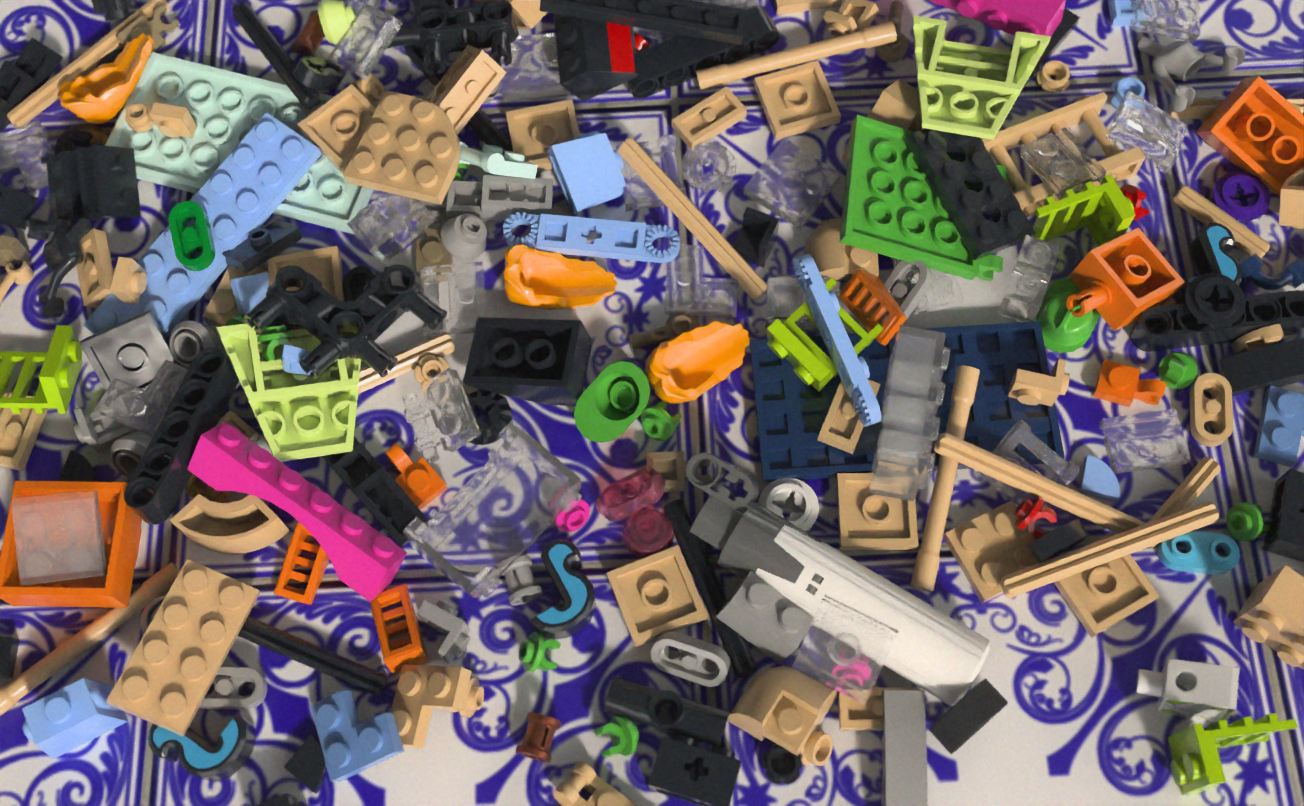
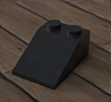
M478 317L463 383L465 386L545 405L576 406V402L583 393L593 340L581 320Z

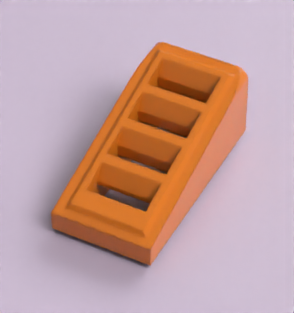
M857 270L839 294L844 304L869 332L890 313L881 325L884 330L875 338L884 346L889 343L907 319L880 278L864 270Z
M297 521L274 594L312 605L330 559L321 545L318 546L306 542L308 535L312 536V534ZM302 549L316 553V560L301 557ZM296 564L312 568L311 575L294 571ZM290 579L307 583L306 591L289 586Z
M404 583L382 591L370 603L385 664L391 673L401 672L402 664L421 665L428 662L425 643L408 586ZM402 602L403 606L383 613L382 608ZM406 617V620L397 622L395 624L387 626L386 624L394 620ZM407 632L410 633V635L391 641L392 637Z

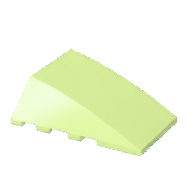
M913 15L922 128L994 140L1049 44L1051 36L1016 31L1012 51L946 41L944 37L947 20Z
M245 323L216 327L270 451L276 459L285 462L353 451L361 368L360 358L347 357L341 360L337 359L318 379H313L310 375L283 371V349L280 346H275L273 350L275 360L265 361L263 348L267 342H258L257 337L264 335V333L256 334L255 326L251 328ZM304 328L287 330V332L294 331L295 333L294 338L286 339L295 347L312 352L321 343ZM350 331L340 333L346 337L355 335V333Z

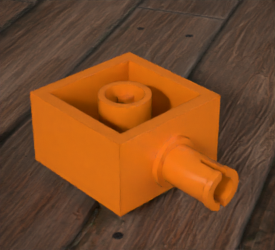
M1138 227L1089 251L1069 275L1071 280L1082 291L1068 296L1066 306L1068 311L1081 306V308L1071 313L1075 317H1081L1087 312L1096 309L1115 332L1139 319L1146 309L1163 306L1185 281Z

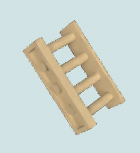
M1105 92L1094 96H1082L1070 105L998 131L994 140L981 138L990 156L995 158L998 165L1006 167L1007 180L1014 191L1015 199L1026 217L1034 215L1035 210L1043 206L1047 197L1053 196L1055 201H1059L1066 190L1072 188L1075 194L1080 193L1084 184L1092 181L1095 187L1099 186L1104 176L1109 174L1112 175L1116 183L1137 174L1145 159L1139 146L1127 151L1119 149L1099 117L1107 99ZM1086 122L1107 158L1095 163L1089 161L1069 127ZM1055 133L1076 170L1064 175L1063 173H1058L1038 139ZM1025 145L1046 181L1033 187L1032 185H1027L1007 151Z

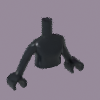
M27 217L25 219V226L30 228L27 238L45 241L49 237L50 232H54L52 239L44 245L43 249L45 263L52 271V276L45 294L39 295L38 300L40 304H44L41 311L42 316L59 318L64 311V300L62 297L55 295L64 276L77 264L83 262L84 251L81 239L91 229L92 225L86 218H79L73 224L71 220L67 219L45 221Z

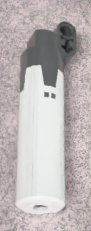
M698 453L690 458L686 466V475L689 481L711 495L696 517L690 532L722 551L717 563L720 567L742 580L752 571L814 617L813 623L948 705L953 706L966 694L990 651V640L755 502L759 494V486L756 480L748 473L713 454ZM710 460L715 466V473L711 480L705 482L698 475V467L701 462ZM724 478L732 483L741 484L744 481L743 489L748 492L747 496L735 499L733 498L735 491L727 485L720 484Z

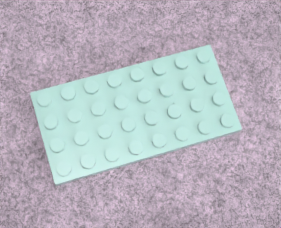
M152 52L140 80L128 99L105 146L134 149L137 179L196 194L266 112L308 140L300 131L298 123L331 100L333 96L319 93L320 105L318 107L314 106L309 110L302 106L287 85ZM154 102L185 107L196 123L197 129L193 138L182 136L172 138L166 136L159 131L156 125H153L146 132L134 131L125 120L126 111L135 103H141L152 108ZM322 154L275 209L273 214L355 235L374 189L347 183L343 174Z

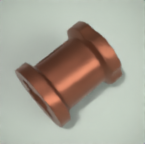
M528 712L526 719L529 723L522 745L517 746L516 753L533 760L550 763L552 758L549 754L555 731L561 728L562 723L546 715Z

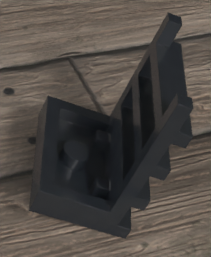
M93 145L91 148H77L75 151H61L59 154H46L41 157V163L47 166L52 219H48V221L67 219L71 220L72 223H76L79 218H86L89 221L102 218H141L133 148Z

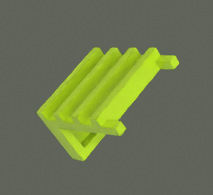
M1111 174L1104 176L1099 186L1095 187L1092 181L1085 183L1080 193L1075 194L1071 188L1065 191L1061 200L1055 201L1053 196L1047 197L1043 206L1035 210L1037 219L1033 230L1036 234L1028 241L1022 242L1021 246L1023 249H1027L1087 226L1099 247L1126 233L1135 217L1133 204L1128 197L1123 195Z
M831 277L825 283L827 290L830 291L837 282ZM805 301L783 323L777 318L767 328V345L780 359L785 357L795 367L793 371L806 385L809 386L811 384L820 392L834 376L838 375L833 361L795 324L804 315L818 329L809 306ZM840 306L838 314L842 323L860 339L853 347L858 355L866 346L872 343L873 339L884 328L878 323L867 333Z
M56 325L47 352L0 351V408H11L13 413L21 414L22 408H34L36 414H43L45 409H57L59 414L67 413L83 363L82 347L80 341L75 339L72 326ZM16 362H24L11 398H3ZM38 362H44L39 374L40 382L35 397L26 398Z
M1272 713L1255 721L1252 720V716L1243 717L1229 725L1227 719L1219 720L1203 728L1202 723L1192 724L1168 737L1173 757L1171 761L1173 780L1177 785H1180L1182 795L1200 793L1226 782L1217 748L1269 741V735L1277 731L1298 728L1296 720L1279 721L1277 713Z

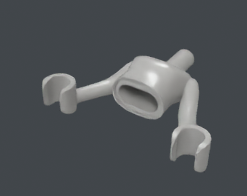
M1143 37L1138 44V49L1154 57L1152 62L1153 71L1161 85L1172 97L1171 109L1175 112H1182L1186 109L1187 105L1193 104L1196 94L1195 89L1192 87H1177L1168 73L1178 76L1183 81H1187L1198 72L1203 63L1219 65L1223 71L1231 72L1235 70L1237 65L1243 63L1245 57V50L1238 46H1229L1226 48L1224 56H1216L1199 52L1187 40L1176 41L1163 46L1147 37Z

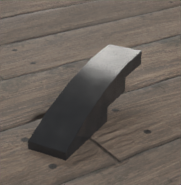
M33 37L14 65L6 60L0 68V133L11 123L7 118L8 112L44 85L64 58Z
M1304 338L1219 359L1223 374L1231 385L1232 396L1267 386L1270 387V385L1279 388L1304 381Z
M355 436L352 452L321 456L399 547L405 546L431 524L386 469L376 461Z

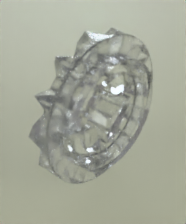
M713 142L697 144L691 147L682 159L683 180H687L692 189H702L705 194L709 190L715 189L720 192L725 185L731 184L736 173V160L731 151L723 145ZM715 163V173L709 171L707 174L702 175V165L708 167Z

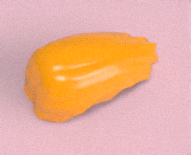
M142 33L138 38L126 44L114 62L101 64L87 76L78 75L74 81H67L62 84L57 93V98L60 99L61 105L75 113L77 117L83 118L90 123L104 124L110 121L132 95L140 80L147 59L152 52L154 40L150 35Z
M524 244L515 245L505 252L504 289L507 298L514 304L546 310L573 309L580 306H593L603 297L610 296L616 291L617 282L614 280L615 274L606 272L595 261L567 259L559 253L539 251Z
M713 321L706 326L695 327L669 341L661 342L648 356L645 364V372L648 381L655 390V394L663 402L671 404L697 399L704 392L725 380L731 371L743 364L745 348L750 344L751 340L748 337L749 331L744 330L742 324L732 326L725 322Z

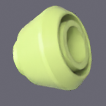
M322 0L318 4L319 19L328 42L336 45L353 34L351 27L357 26L352 6L345 7L343 1Z

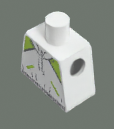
M1170 659L1167 660L1162 673L1139 669L1136 693L1159 697L1158 711L1209 723L1228 720L1236 710L1239 668ZM1177 686L1182 687L1185 691L1180 690Z

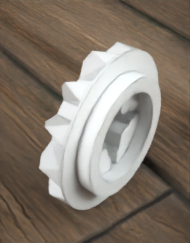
M794 478L777 479L767 485L760 495L758 504L784 518L782 515L783 509L777 506L778 504L785 505L790 495H793V507L799 510V512H792L790 517H787V521L804 531H809L819 513V502L813 489L805 482Z

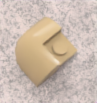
M842 217L824 220L812 231L806 240L804 254L809 253L812 256L824 283L832 277L837 282L834 287H840L841 281H849L859 269L879 276L878 253L839 243Z
M784 665L765 669L750 682L729 714L728 722L761 741L766 737L798 756L814 728L820 726L836 700L838 693L836 689L799 669Z

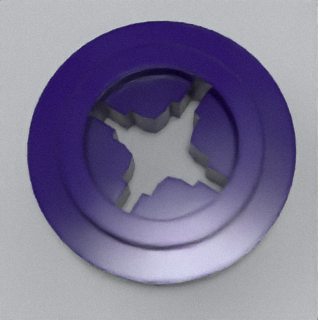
M1239 171L1227 173L1218 179L1212 189V203L1216 204L1234 219L1242 220L1246 224L1254 219H1260L1270 205V193L1267 186L1250 173ZM1236 193H1239L1241 198H1247L1243 205H1241L1239 200L1232 199Z

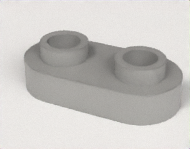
M922 260L913 262L900 261L885 282V287L899 304L907 319L931 285L932 271ZM919 273L918 281L912 284V277ZM888 313V314L886 315V317L882 320V322H884V321L886 320V318L889 316L890 313Z
M667 631L660 634L651 649V659L658 669L703 686L713 687L721 684L725 680L730 668V658L721 647L675 631ZM669 646L675 647L679 651H673L669 648ZM706 658L714 661L716 664L707 662Z
M220 667L212 682L214 683V691L204 697L199 708L225 710L254 709L264 701L267 695V682L260 673L252 668ZM248 684H253L254 689L251 695L243 697V688Z

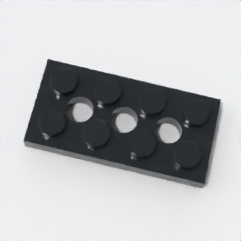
M922 129L909 135L906 142L974 260L1028 241L1036 234L979 137L931 129ZM947 151L954 153L958 157L959 162L951 160ZM964 181L972 183L976 191L969 190L965 186ZM982 211L988 212L993 217L994 222L986 220L982 215Z

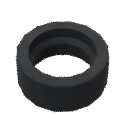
M983 679L939 718L929 731L950 754H953L1002 710L1008 702L987 679Z

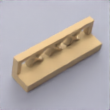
M468 45L425 100L432 102L445 112L458 135L507 72L483 50Z

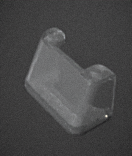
M513 420L499 433L500 437L504 439V443L499 447L498 452L492 449L488 453L490 460L439 512L432 509L428 513L431 519L429 522L424 523L416 517L403 530L411 547L473 598H478L481 595L486 598L491 595L501 582L499 577L563 510L565 512L572 510L582 497V494L579 493L581 479Z

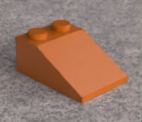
M1260 76L1243 79L1196 131L1219 154L1246 173L1259 178L1267 188L1279 196L1281 187L1286 179L1304 167V115Z

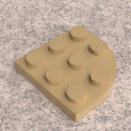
M385 90L343 177L349 184L441 205L459 166L461 154L459 138L451 120L437 105L422 98Z

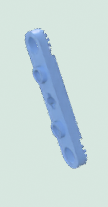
M516 212L515 215H510V218H507L503 225L504 237L510 247L524 244L527 247L544 252L667 263L675 259L680 251L678 233L672 227H667V225H646V223L552 214L534 215L526 214L525 212ZM518 225H527L531 228V233H529V236L519 239V237L515 238L514 235L512 236V230ZM590 231H596L598 237L594 240V244H588L585 238L589 235ZM665 237L672 242V245L667 251L663 250L661 252V250L657 251L656 248L654 249L653 241L657 238Z
M809 253L794 258L793 269L796 271L795 276H799L797 282H800L799 286L802 288V291L807 293L805 300L848 396L852 397L854 408H858L855 412L858 414L859 420H861L862 425L865 427L880 422L882 418L880 407L867 379L870 377L869 368L863 357H857L839 317L840 306L835 293L832 290H827L816 263Z

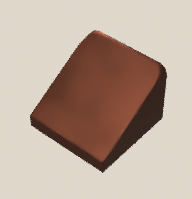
M314 11L304 25L291 48L292 52L306 57L314 56L325 37L318 12Z

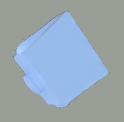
M592 131L566 142L552 145L546 150L563 195L573 215L620 197L623 194V187L626 186L621 173L623 162L616 149L612 150L606 133L601 134L599 131Z
M82 678L22 708L26 719L23 723L25 736L34 741L39 749L53 759L128 722L125 711L108 705L106 701L114 686L87 678Z

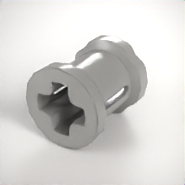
M530 556L510 559L498 567L500 575L506 578L511 593L508 599L512 606L532 602L543 594L541 586H536L530 567L533 563Z

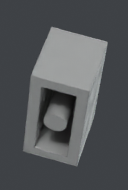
M752 571L737 585L716 616L778 664L798 648L815 620L814 617Z

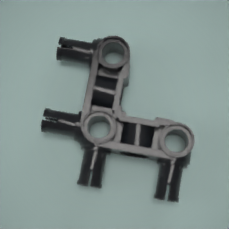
M388 0V2L391 3V2H393V1H400V0ZM415 0V20L411 24L383 27V38L386 48L416 45L417 48L423 49V69L431 75H435L436 64L437 73L441 74L444 72L445 53L464 51L468 45L478 49L491 48L490 57L499 66H501L502 56H504V65H509L512 62L511 44L518 38V29L512 5L504 0L479 2L477 5L455 8V0Z
M396 264L386 268L385 271L370 281V287L354 302L348 301L347 303L345 301H338L322 288V282L299 266L290 265L283 267L277 272L275 282L267 289V297L250 312L246 313L244 320L251 328L257 325L254 330L257 333H262L282 313L287 314L318 339L321 343L299 362L304 372L308 374L312 371L310 377L313 379H318L337 359L341 360L347 357L360 358L383 378L388 375L386 369L391 372L396 366L398 359L384 350L375 340L405 312H412L427 324L431 330H434L438 327L437 323L441 324L444 321L447 311L440 308L424 295L422 285L415 281L414 272L405 265ZM398 285L404 287V289L397 290L392 288V286ZM289 287L299 288L297 291H288L286 289ZM350 331L355 333V335L346 337L340 333Z

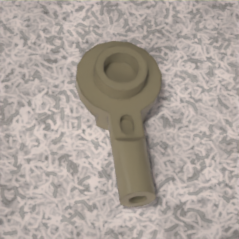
M899 1L891 3L888 22L893 21L897 41L875 47L879 58L888 63L899 61L906 54L909 46L906 36L900 32L904 5Z
M677 312L667 319L665 327L628 335L631 349L669 341L695 327H700V323L690 313Z

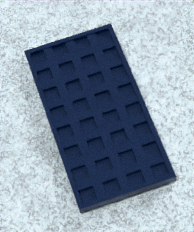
M1040 321L898 330L886 346L873 339L872 343L866 346L857 357H863L867 363L870 377L867 379L880 384L876 399L880 407L881 417L895 416V452L893 456L855 454V450L851 454L818 441V435L841 382L839 374L836 377L834 376L818 392L811 384L809 386L806 385L793 371L795 367L785 357L780 359L767 345L768 339L750 340L749 348L762 482H773L781 478H794L798 480L836 478L837 473L937 471L941 454L935 452L934 446L939 435L946 431L957 367L962 365L980 370L974 402L970 407L964 441L1017 465L1061 463L1065 458L1055 402L1053 406L1043 404L1026 405L1019 402L1016 398L1007 397L1010 382L1017 369L1050 376ZM854 333L848 334L854 347L860 339ZM808 336L832 360L822 336ZM958 463V468H957V470H958V469H972V468H970V467H968V466H966V465H963V464H961V463Z

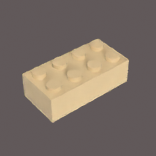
M1284 565L1256 585L1233 622L1242 628V632L1248 638L1259 643H1265L1275 650L1282 661L1304 670V576Z

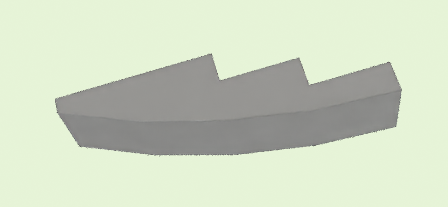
M483 175V182L453 180L441 205L413 199L412 220L413 222H421L423 217H427L429 223H441V216H445L448 220L451 217L469 213L476 215L483 222L506 220L510 218V215H515L516 212L534 215L552 213L553 179Z
M884 689L882 692L883 736L881 738L883 780L881 781L882 806H928L925 691Z

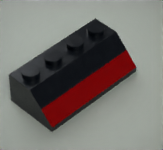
M553 13L560 85L585 102L639 76L633 27Z

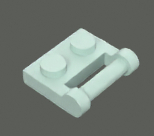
M460 142L461 154L459 163L473 164L495 175L536 178L538 165L524 161V154L504 151L503 154L504 148L492 145H483L482 150L468 148L465 143Z

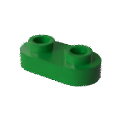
M192 201L180 202L172 208L168 217L177 260L186 269L196 272L208 268L215 259V247L209 219L206 212L197 203ZM190 220H196L192 226L187 227V223ZM202 251L201 256L193 259L196 252Z

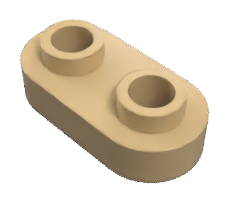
M1217 373L1202 374L1190 388V430L1197 442L1208 447L1221 445L1233 431L1232 388L1228 380ZM1203 392H1209L1213 399L1206 398ZM1204 425L1212 427L1214 434L1207 432Z

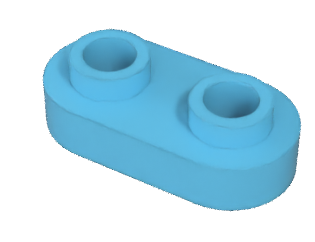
M1190 531L1163 541L1157 546V554L1162 564L1174 571L1222 575L1234 568L1240 559V550L1236 542L1229 536L1220 533ZM1176 543L1183 544L1187 552H1179L1176 548ZM1215 547L1222 548L1225 551L1226 557L1219 556L1215 551Z

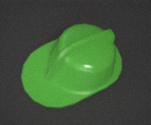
M1071 278L1061 279L1052 284L1047 290L1034 318V321H1040L1045 347L1059 353L1073 352L1083 347L1090 338L1100 317L1096 309L1087 312L1081 317L1073 316L1071 313L1081 308V306L1068 311L1066 306L1068 296L1082 291Z
M619 361L611 363L581 394L576 402L574 417L576 426L584 437L590 441L600 443L612 441L623 434L643 413L648 405L650 387L648 378L642 369L632 362Z

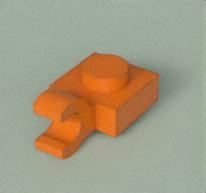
M1104 359L1093 397L1130 407L1133 398L1147 404L1158 405L1160 397L1162 398L1164 395L1166 382L1158 379L1141 380L1139 379L1141 369Z
M397 443L385 451L388 460L401 473L394 480L420 510L448 488L446 483L423 457L413 464Z

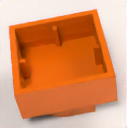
M15 481L0 554V599L12 606L128 608L142 532V519L124 501L125 489L129 482Z

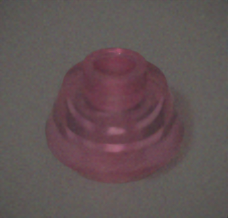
M650 508L641 509L633 513L626 520L623 527V540L625 546L632 554L640 558H646L669 549L674 541V530L667 515L663 512Z

